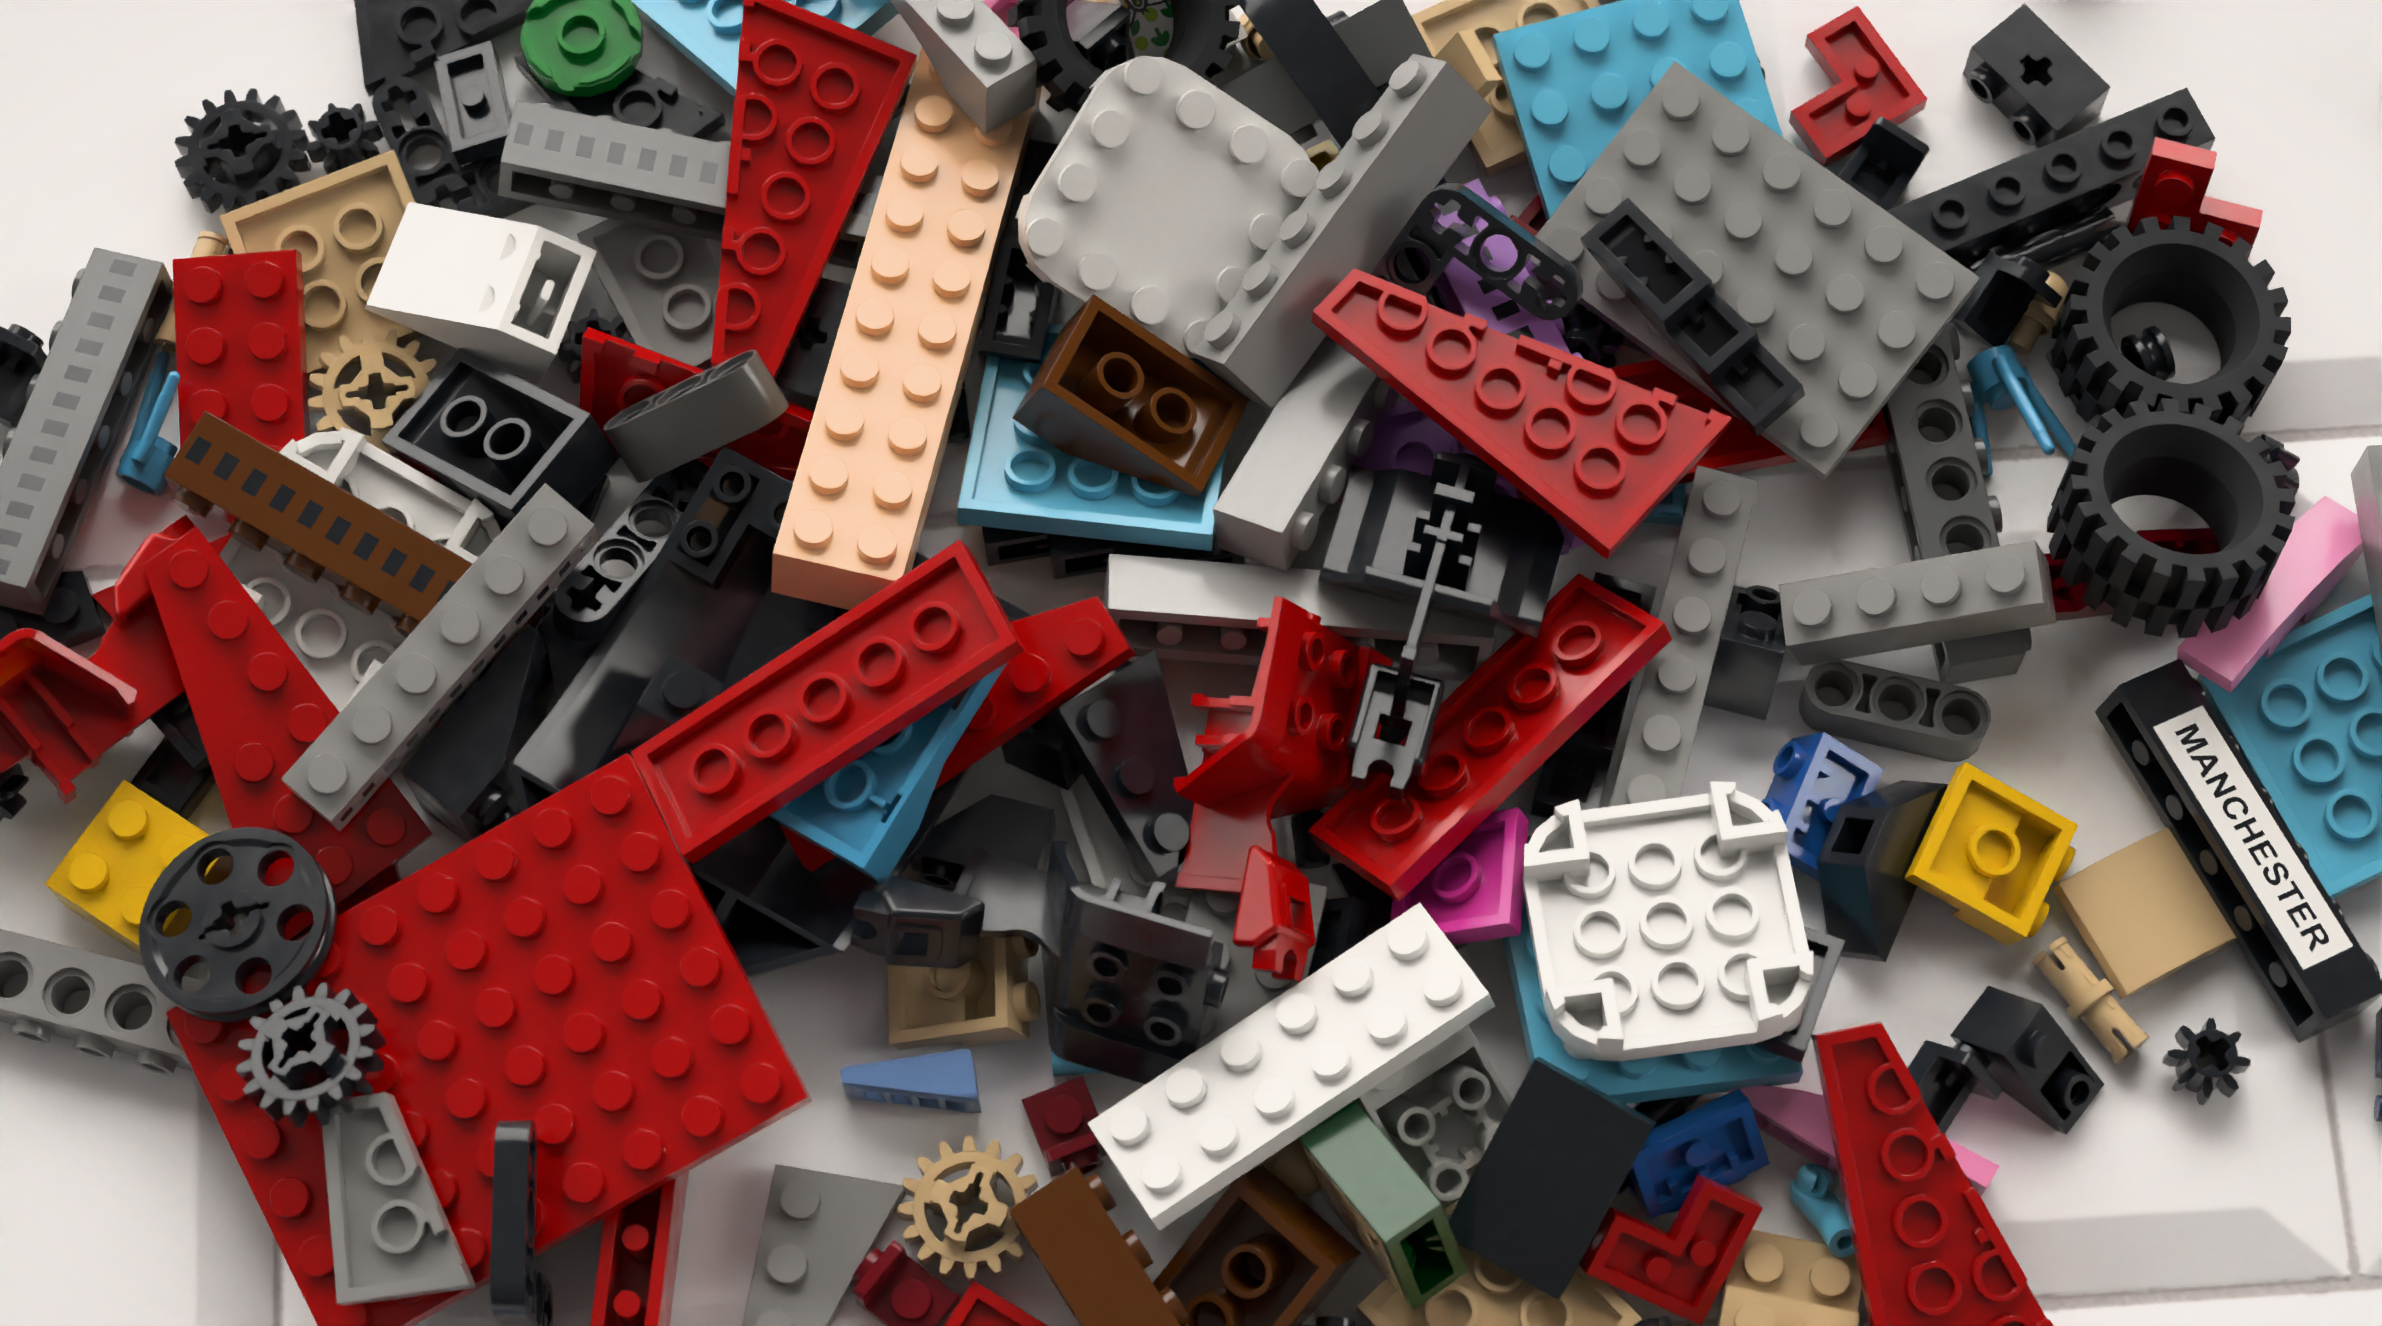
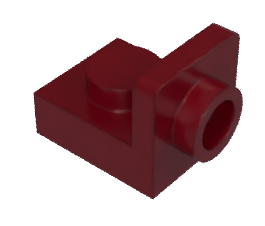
M1083 1076L1022 1099L1024 1110L1051 1177L1067 1172L1076 1165L1081 1173L1085 1175L1104 1164L1102 1157L1108 1154L1087 1124L1099 1115Z
M895 1240L888 1245L884 1252L879 1248L873 1249L863 1259L852 1277L858 1283L852 1291L857 1305L884 1326H941L961 1301L958 1294L910 1258L905 1248Z

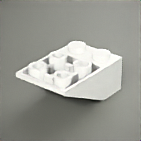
M409 202L364 309L454 348H462L489 363L539 384L557 354L597 251L539 225Z
M1468 1024L1355 1101L1439 1200L1447 1216L1455 1209L1513 1100Z

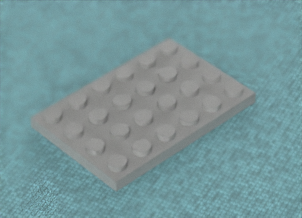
M1677 62L1671 65L1535 236L1579 270L1583 280V294L1579 300L1581 305L1740 419L1671 347L1583 246L1580 238L1629 198L1712 280L1715 291L1757 332L1760 343L1803 385L1805 396L1760 435L1824 481L1967 301L1980 281V277ZM1531 255L1530 258L1535 267L1540 261ZM1554 275L1549 280L1559 289H1561L1565 282L1557 275Z

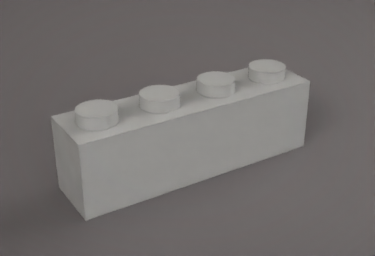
M1326 335L1281 396L1213 507L1218 548L1286 572L1300 550H1308L1313 543L1320 515L1328 503H1336L1341 496L1348 468L1356 456L1361 458L1365 455L1373 438L1376 421L1383 410L1389 412L1394 407L1399 396L1395 389L1328 335Z
M2035 540L1779 585L1785 644L1802 666L1817 664L1828 659L1841 660L2056 623L2048 560Z

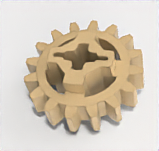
M370 327L363 328L361 344L355 346L348 337L342 335L338 339L341 353L338 357L325 351L319 356V362L327 370V373L310 374L309 386L322 391V395L308 400V411L324 412L325 417L316 424V432L340 431L341 427L355 431L342 420L340 415L342 417L354 416L369 429V435H365L366 441L391 455V451L384 446L381 440L393 427V420L402 409H408L431 381L428 380V376L435 371L437 367L436 360L431 358L419 363L416 356L419 351L420 342L415 339L407 344L404 349L397 346V330L390 329L385 336L384 342H377ZM383 358L398 363L411 376L399 377L384 365ZM359 361L360 372L352 383L334 388L342 372L351 364ZM379 384L382 394H392V396L386 398L385 408L380 410L373 409L371 400H360V398L367 396L368 385Z
M965 1136L963 1151L953 1153L951 1147L945 1141L938 1143L941 1157L939 1161L933 1163L923 1156L916 1160L918 1168L923 1175L921 1180L904 1178L902 1182L903 1190L913 1197L914 1200L913 1202L899 1204L898 1214L901 1219L915 1221V1224L902 1232L907 1245L923 1242L924 1245L917 1254L919 1263L924 1267L932 1263L936 1258L940 1259V1275L945 1280H949L957 1267L964 1268L969 1284L973 1280L977 1281L979 1268L988 1266L996 1279L1003 1277L1000 1260L1008 1256L1011 1260L1021 1264L1025 1260V1256L1018 1243L1021 1239H1025L1009 1216L1008 1205L997 1201L994 1195L997 1188L996 1182L999 1177L1006 1183L1014 1196L1016 1205L1038 1188L1035 1174L1019 1178L1017 1175L1024 1165L1022 1156L1016 1153L1006 1161L1001 1160L1000 1141L993 1139L985 1152H979L976 1149L973 1136ZM970 1169L966 1176L950 1183L943 1181L945 1177L954 1172ZM980 1190V1201L985 1214L973 1213L969 1221L964 1222L961 1229L962 1220L957 1204L968 1206L972 1202L973 1197L977 1198ZM927 1209L932 1210L934 1215L944 1218L947 1223L943 1243L937 1239L928 1226ZM993 1236L1000 1239L987 1248L971 1251L974 1244Z

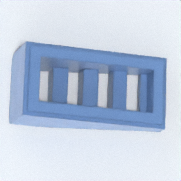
M968 1049L843 1067L840 1070L842 1085L848 1098L967 1113L981 1112L972 1051H968Z

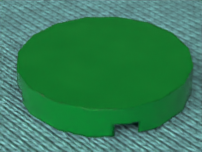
M534 0L525 14L526 21L523 24V30L521 29L520 44L528 68L546 88L565 96L592 97L615 89L632 75L642 57L643 28L636 8L630 0Z

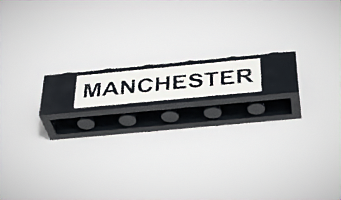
M2180 658L2120 684L2097 708L2095 714L2164 826L2170 829L2236 936L2235 941L2298 1043L2360 1014L2382 996V980L2378 967L2371 956L2361 948L2345 922L2341 907L2328 895L2311 868L2306 851L2298 842L2294 841L2276 812L2272 797L2265 788L2259 785L2242 758L2237 741L2224 729L2210 707L2202 685L2190 675Z

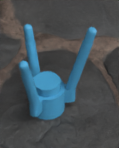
M2009 345L1992 347L1979 353L1968 362L1967 370L1973 381L1969 383L1974 399V415L1971 417L1974 438L1981 437L1983 439L1988 456V473L1983 475L1984 478H1989L1993 473L1984 404L1989 403L1994 411L2005 410L2016 405L2032 435L2046 455L2054 454L2055 445L2049 437L2045 426L2069 459H2071L2076 445L2035 387L2027 367L2020 365L2013 347Z
M164 351L159 352L156 357L129 443L119 460L120 465L115 473L129 485L158 497L162 495L168 484L164 474L178 451L174 444L158 436L180 381V374L178 372H170L160 392L169 361V355Z

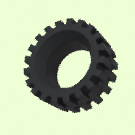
M1018 0L1017 5L1008 10V27H1018L1020 41L1036 58V88L1043 85L1052 94L1045 103L1058 113L1069 108L1077 112V115L1092 91L1089 87L1104 71L1088 62L1076 48L1067 26V0ZM1169 0L1173 13V34L1164 58L1186 66L1215 85L1211 80L1212 77L1225 71L1233 56L1225 52V48L1228 43L1238 39L1240 22L1229 21V10L1240 5V0Z
M2157 216L2140 219L2133 235H2131L2126 225H2123L2110 232L2104 246L2098 241L2088 252L2082 266H2079L2059 311L2051 338L2057 339L2051 351L2053 368L2066 366L2058 382L2065 398L2078 393V391L2082 394L2075 412L2088 423L2097 414L2101 416L2113 408L2123 417L2129 402L2145 399L2150 412H2156L2161 398L2179 399V412L2191 414L2195 404L2199 403L2213 408L2209 418L2213 422L2223 426L2228 417L2231 416L2244 424L2247 417H2252L2281 367L2289 348L2284 345L2291 334V317H2280L2289 302L2284 287L2272 290L2267 288L2275 274L2267 260L2264 259L2257 265L2252 266L2247 261V258L2253 246L2241 237L2236 240L2232 247L2222 243L2218 239L2224 228L2207 222L2202 234L2191 232V217L2173 216L2167 230H2160ZM2143 302H2162L2180 307L2200 319L2212 333L2220 352V371L2205 380L2190 384L2173 383L2151 376L2137 368L2120 353L2112 335L2111 317L2128 306Z
M2161 398L2156 412H2150L2144 399L2129 402L2123 417L2115 408L2101 415L2096 428L2090 424L2082 434L2051 504L2052 509L2047 518V532L2054 534L2048 547L2053 561L2066 559L2060 573L2061 577L2069 588L2083 582L2087 588L2082 601L2094 611L2103 602L2115 608L2110 621L2127 628L2131 618L2135 617L2146 621L2144 634L2162 637L2167 624L2176 625L2179 638L2196 637L2203 621L2211 633L2225 629L2232 615L2240 620L2250 611L2255 599H2259L2292 532L2295 517L2290 516V513L2296 502L2294 489H2281L2288 476L2282 462L2277 461L2266 464L2264 460L2271 447L2260 436H2257L2249 443L2242 439L2240 434L2245 424L2229 416L2223 426L2209 420L2213 410L2211 407L2196 403L2192 413L2187 414L2179 412V399ZM2135 495H2155L2177 501L2192 509L2208 524L2217 539L2220 552L2201 555L2185 554L2155 545L2130 529L2120 519L2111 504L2120 499Z

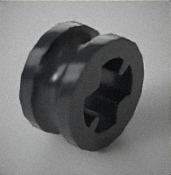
M2150 326L2143 330L2141 338L2136 337L2134 334L2122 338L2121 352L2129 362L2147 374L2158 377L2161 380H2168L2174 377V356L2170 345L2160 329L2156 326Z

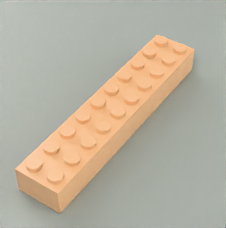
M921 48L774 547L771 592L851 610L912 570L993 278L1002 234H1005L1015 186L1018 187L1029 139L1031 140L1038 115L1042 86L1036 88L1035 105L985 134L948 95L924 49Z

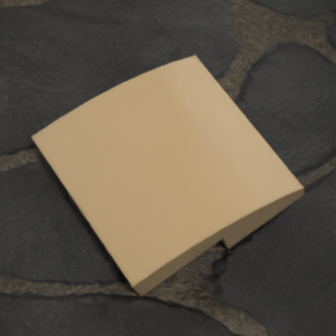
M2168 827L2101 859L2058 883L2053 888L2056 896L2121 1000L2170 978L2180 968L2229 946L2236 939L2233 931Z

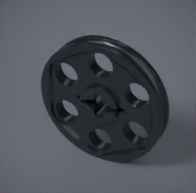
M239 827L207 836L192 844L172 860L149 892L139 926L140 954L146 972L154 985L179 1008L203 1020L219 1023H237L249 1021L253 1016L262 1017L272 1013L269 1000L275 997L284 1005L290 1002L294 987L301 985L305 989L319 972L328 956L337 923V905L333 886L328 875L313 856L295 840L277 831L257 827ZM231 856L233 858V868L227 879L215 885L206 884L205 872L210 863L219 857ZM281 858H292L294 869L290 878L281 885L267 886L265 875L269 866ZM177 909H190L191 922L188 928L178 936L165 937L163 925L166 918ZM300 912H311L314 920L310 932L300 940H286L284 929L287 922ZM242 913L246 916L241 921L242 931L237 935H232L230 931L235 928L233 918ZM197 963H209L211 970L206 984L194 992H184L181 984L185 972ZM261 964L270 965L272 975L268 985L258 993L244 994L242 984L248 971Z

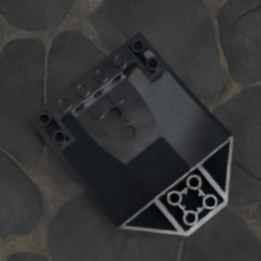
M725 445L722 447L659 554L623 610L547 717L512 762L508 760L520 813L603 767L638 701L667 652L725 683L721 691L722 693L849 611L839 607L771 592L773 551L792 490V482ZM917 552L912 570L929 558ZM996 596L1010 622L1032 616ZM971 766L933 791L919 829L889 876L902 875L952 799ZM767 816L696 863L692 864L687 860L749 979L844 953L851 943V935L859 919L853 917V907L862 890L881 893L884 887L883 884L851 867L838 857H834L813 872L809 871L803 866L779 824L770 816Z

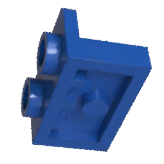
M1825 732L1792 738L1781 748L1773 764L1775 776L1766 797L1761 801L1772 812L1779 810L1788 830L1786 844L1791 865L1818 882L1819 876L1816 861L1840 805L1874 792L1884 771L1882 767Z
M1737 1089L1653 1128L1629 1172L1628 1179L1630 1184L1627 1187L1630 1194L1651 1220L1664 1213L1680 1210L1698 1174L1722 1185H1732L1744 1180L1750 1173L1770 1164L1750 1100L1740 1089Z

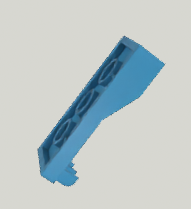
M1007 663L769 816L785 829L826 850L851 867L884 885L919 829L944 763Z

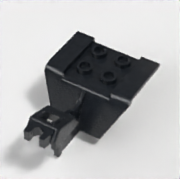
M1437 451L1431 476L1405 469L1375 471L1353 465L1318 581L1416 605L1417 610L1407 644L1402 651L1399 669L1378 663L1371 664L1368 669L1345 752L1346 757L1353 760L1350 788L1363 791L1367 777L1374 772H1382L1391 780L1388 798L1401 801L1409 786L1411 776L1417 777L1423 771L1445 689V684L1442 680L1414 673L1422 639L1432 610L1489 624L1492 627L1526 636L1538 637L1565 537L1554 517L1544 514L1525 500L1494 493L1498 472L1472 454H1452ZM1378 724L1409 731L1406 745L1402 746L1375 739Z
M1051 841L1048 872L992 856L987 850L975 847L953 892L896 875L888 877L881 893L862 890L853 907V917L859 919L851 935L850 944L867 952L883 956L888 965L956 969L979 957L982 937L1006 938L1019 936L1037 942L1042 948L1048 1039L1051 1050L1058 1057L1066 1061L1142 1084L1149 1083L1198 1050L1202 1022L1209 1007L1220 1009L1227 991L1230 971L1220 968L1224 944L1216 941L1212 944L1214 931L1161 916L1166 883L1154 880L1147 897L1144 898L1121 891L1122 880L1112 878L1108 889L1078 881L1067 857L1069 841Z

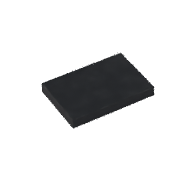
M1538 1056L1534 1059L1448 1220L1456 1242L1555 1299L1560 1300L1656 1122Z

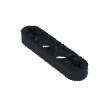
M694 459L655 477L562 581L555 592L552 622L558 632L564 637L575 641H590L599 638L610 628L659 554L696 492L694 489L687 490L679 499L677 508L673 505L676 489L684 491L689 486L698 489L710 469L706 464ZM655 520L664 524L668 528L669 533L658 538L648 537L641 534L637 530L636 525L642 521ZM613 559L622 560L629 563L635 572L623 578L613 577L604 572L601 565ZM592 590L597 593L593 610L585 608L580 613L571 610V607L578 610L581 609L590 600Z

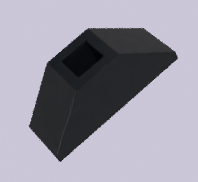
M1901 780L1840 805L1816 863L1827 934L1845 940L1841 953L1842 957L1886 962L1917 889L1916 885L1904 878L1949 784Z

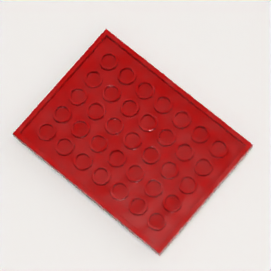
M628 753L338 915L336 931L328 956L314 979L304 989L309 997H314L320 983H328L336 995L347 988L361 1004L365 1003L379 1021L375 1026L385 1037L386 1044L374 1051L385 1065L383 1070L367 1072L365 1079L374 1088L371 1094L386 1092L394 1096L477 1288L350 1306L337 1304L322 1125L312 1114H308L302 1128H295L285 1116L276 1123L246 1095L243 1089L247 1084L237 1073L236 1066L249 1060L238 1048L239 1041L255 1039L258 1033L249 1021L237 1023L211 1022L190 1015L178 1006L165 1012L317 1326H414L490 1283L494 1144L498 1121H534L536 1125L538 1141L536 1257L813 1101L686 858L682 856L637 764ZM308 933L302 935L301 937L293 941L300 940L301 938L305 937ZM261 964L248 971L242 984L244 994L258 993L268 985L272 975L270 965ZM273 1012L264 1015L261 1018L267 1020L273 1014ZM355 1091L350 1097L370 1095V1094H364V1093H360V1092H358V1091Z

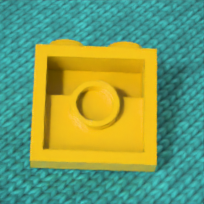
M1965 762L1956 768L1904 879L1954 906L1955 909L1952 913L1954 917L2009 946L2026 937L2032 938L2043 925L2050 907L2048 903L2044 902V898L2052 881L2058 882L2067 872L2073 861L2075 848L2069 844L2078 824Z

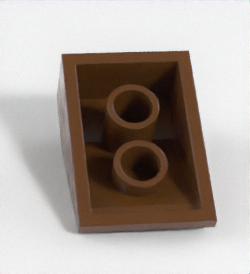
M1093 294L1063 326L1012 419L1065 454L1197 497L1202 493L1250 399Z
M1261 1165L1246 1172L1232 1182L1153 1284L1158 1292L1169 1286L1175 1293L1190 1318L1182 1326H1301L1360 1256L1361 1252L1266 1167Z

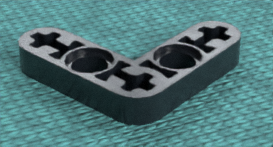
M398 76L387 79L375 90L372 99L374 114L390 149H394L417 204L441 208L440 201L451 197L452 201L457 204L458 211L500 219L537 204L498 196L489 189L490 180L495 174L500 172L503 153L469 163L463 167L459 166L452 152L449 140L425 90L419 82L410 77ZM402 98L409 105L417 126L407 132L393 105V102ZM423 145L438 147L442 151L440 161L434 167L419 170L409 164L410 155L418 147ZM477 184L485 204L477 206L469 188L470 186Z
M1445 183L1437 186L1421 201L1370 274L1381 278L1383 275L1386 281L1427 297L1455 257L1524 309L1543 320H1557L1565 317L1579 303L1583 294L1581 274L1571 262L1471 189L1459 183ZM1451 199L1457 201L1461 206L1457 216L1471 228L1479 221L1480 217L1488 225L1474 237L1471 246L1468 247L1462 240L1471 231L1457 222H1453L1447 228L1443 227L1438 222L1442 212L1435 206L1436 202L1444 206ZM1504 235L1515 243L1518 254L1513 266L1498 268L1487 260L1484 253V244L1488 237ZM1408 247L1417 248L1428 256L1430 272L1427 278L1419 281L1410 280L1400 272L1397 263L1398 255L1402 249ZM1531 255L1540 261L1531 270L1534 274L1545 281H1549L1554 275L1561 277L1565 281L1561 287V292L1567 297L1566 301L1560 297H1556L1551 303L1544 301L1540 296L1543 293L1544 286L1531 275L1523 281L1522 285L1513 279L1527 266Z
M498 1121L495 1132L490 1304L493 1317L501 1326H553L552 1286L534 1261L538 1141L534 1121Z

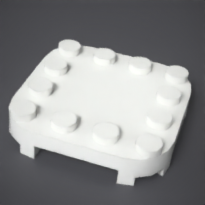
M1139 56L1105 70L1089 87L1092 90L1031 191L1022 197L1015 216L1018 219L1019 244L1028 262L1026 266L1042 282L1051 283L1083 305L1094 294L1188 358H1197L1192 352L1204 337L1206 325L1216 314L1224 310L1241 287V280L1245 272L1254 263L1261 260L1278 237V231L1282 222L1291 213L1298 210L1315 187L1319 170L1310 162L1307 152L1290 135L1186 66L1164 57Z
M343 427L340 428V431L317 432L297 442L292 439L279 452L471 563H474L501 533L494 518V513L479 500L474 498L473 501H470L368 443L364 434ZM231 536L219 555L339 712L346 707L406 639L405 636L394 628L398 620L377 608L372 616L355 609L339 597L342 588L323 577H320L316 584L299 577L283 565L286 556L267 545L263 547L261 552H258Z
M1710 781L1708 794L1582 811L1579 799L1555 806L1554 815L1534 831L1529 843L1525 844L1523 893L1544 1010L1553 1032L1563 1041V1046L1569 1055L1577 1059L1592 1058L1602 1061L1644 1059L1754 1044L1779 1036L1783 1032H1789L1800 1024L1803 1010L1810 997L1813 979V951H1809L1786 844L1788 830L1779 810L1772 812L1759 799L1735 790L1736 782Z

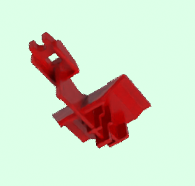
M186 514L160 533H151L148 538H145L121 572L119 579L113 587L114 620L102 637L98 650L91 657L85 659L43 632L32 628L18 629L0 640V774L27 758L35 767L38 766L55 786L58 796L66 805L76 798V787L71 782L88 768L93 769L99 765V760L102 759L104 752L124 737H130L135 729L186 692L143 566L145 562L195 527Z
M1274 596L1271 617H1259L1256 628L1267 633V639L1251 696L1230 695V698H1215L1200 693H1193L1191 706L1208 714L1205 734L1196 735L1195 745L1201 747V751L1204 752L1202 764L1185 777H1174L1173 782L1176 794L1194 802L1189 829L1190 835L1186 845L1182 871H1179L1177 874L1175 887L1181 890L1240 894L1232 938L1234 945L1254 948L1252 969L1260 972H1271L1272 978L1277 980L1301 982L1308 950L1315 944L1309 880L1293 863L1278 856L1276 837L1271 819L1334 806L1352 789L1350 788L1353 760L1348 759L1345 752L1368 669L1373 663L1392 667L1393 660L1371 647H1359L1322 626L1319 615L1307 612V610L1284 597ZM1378 724L1375 739L1380 737L1382 724Z

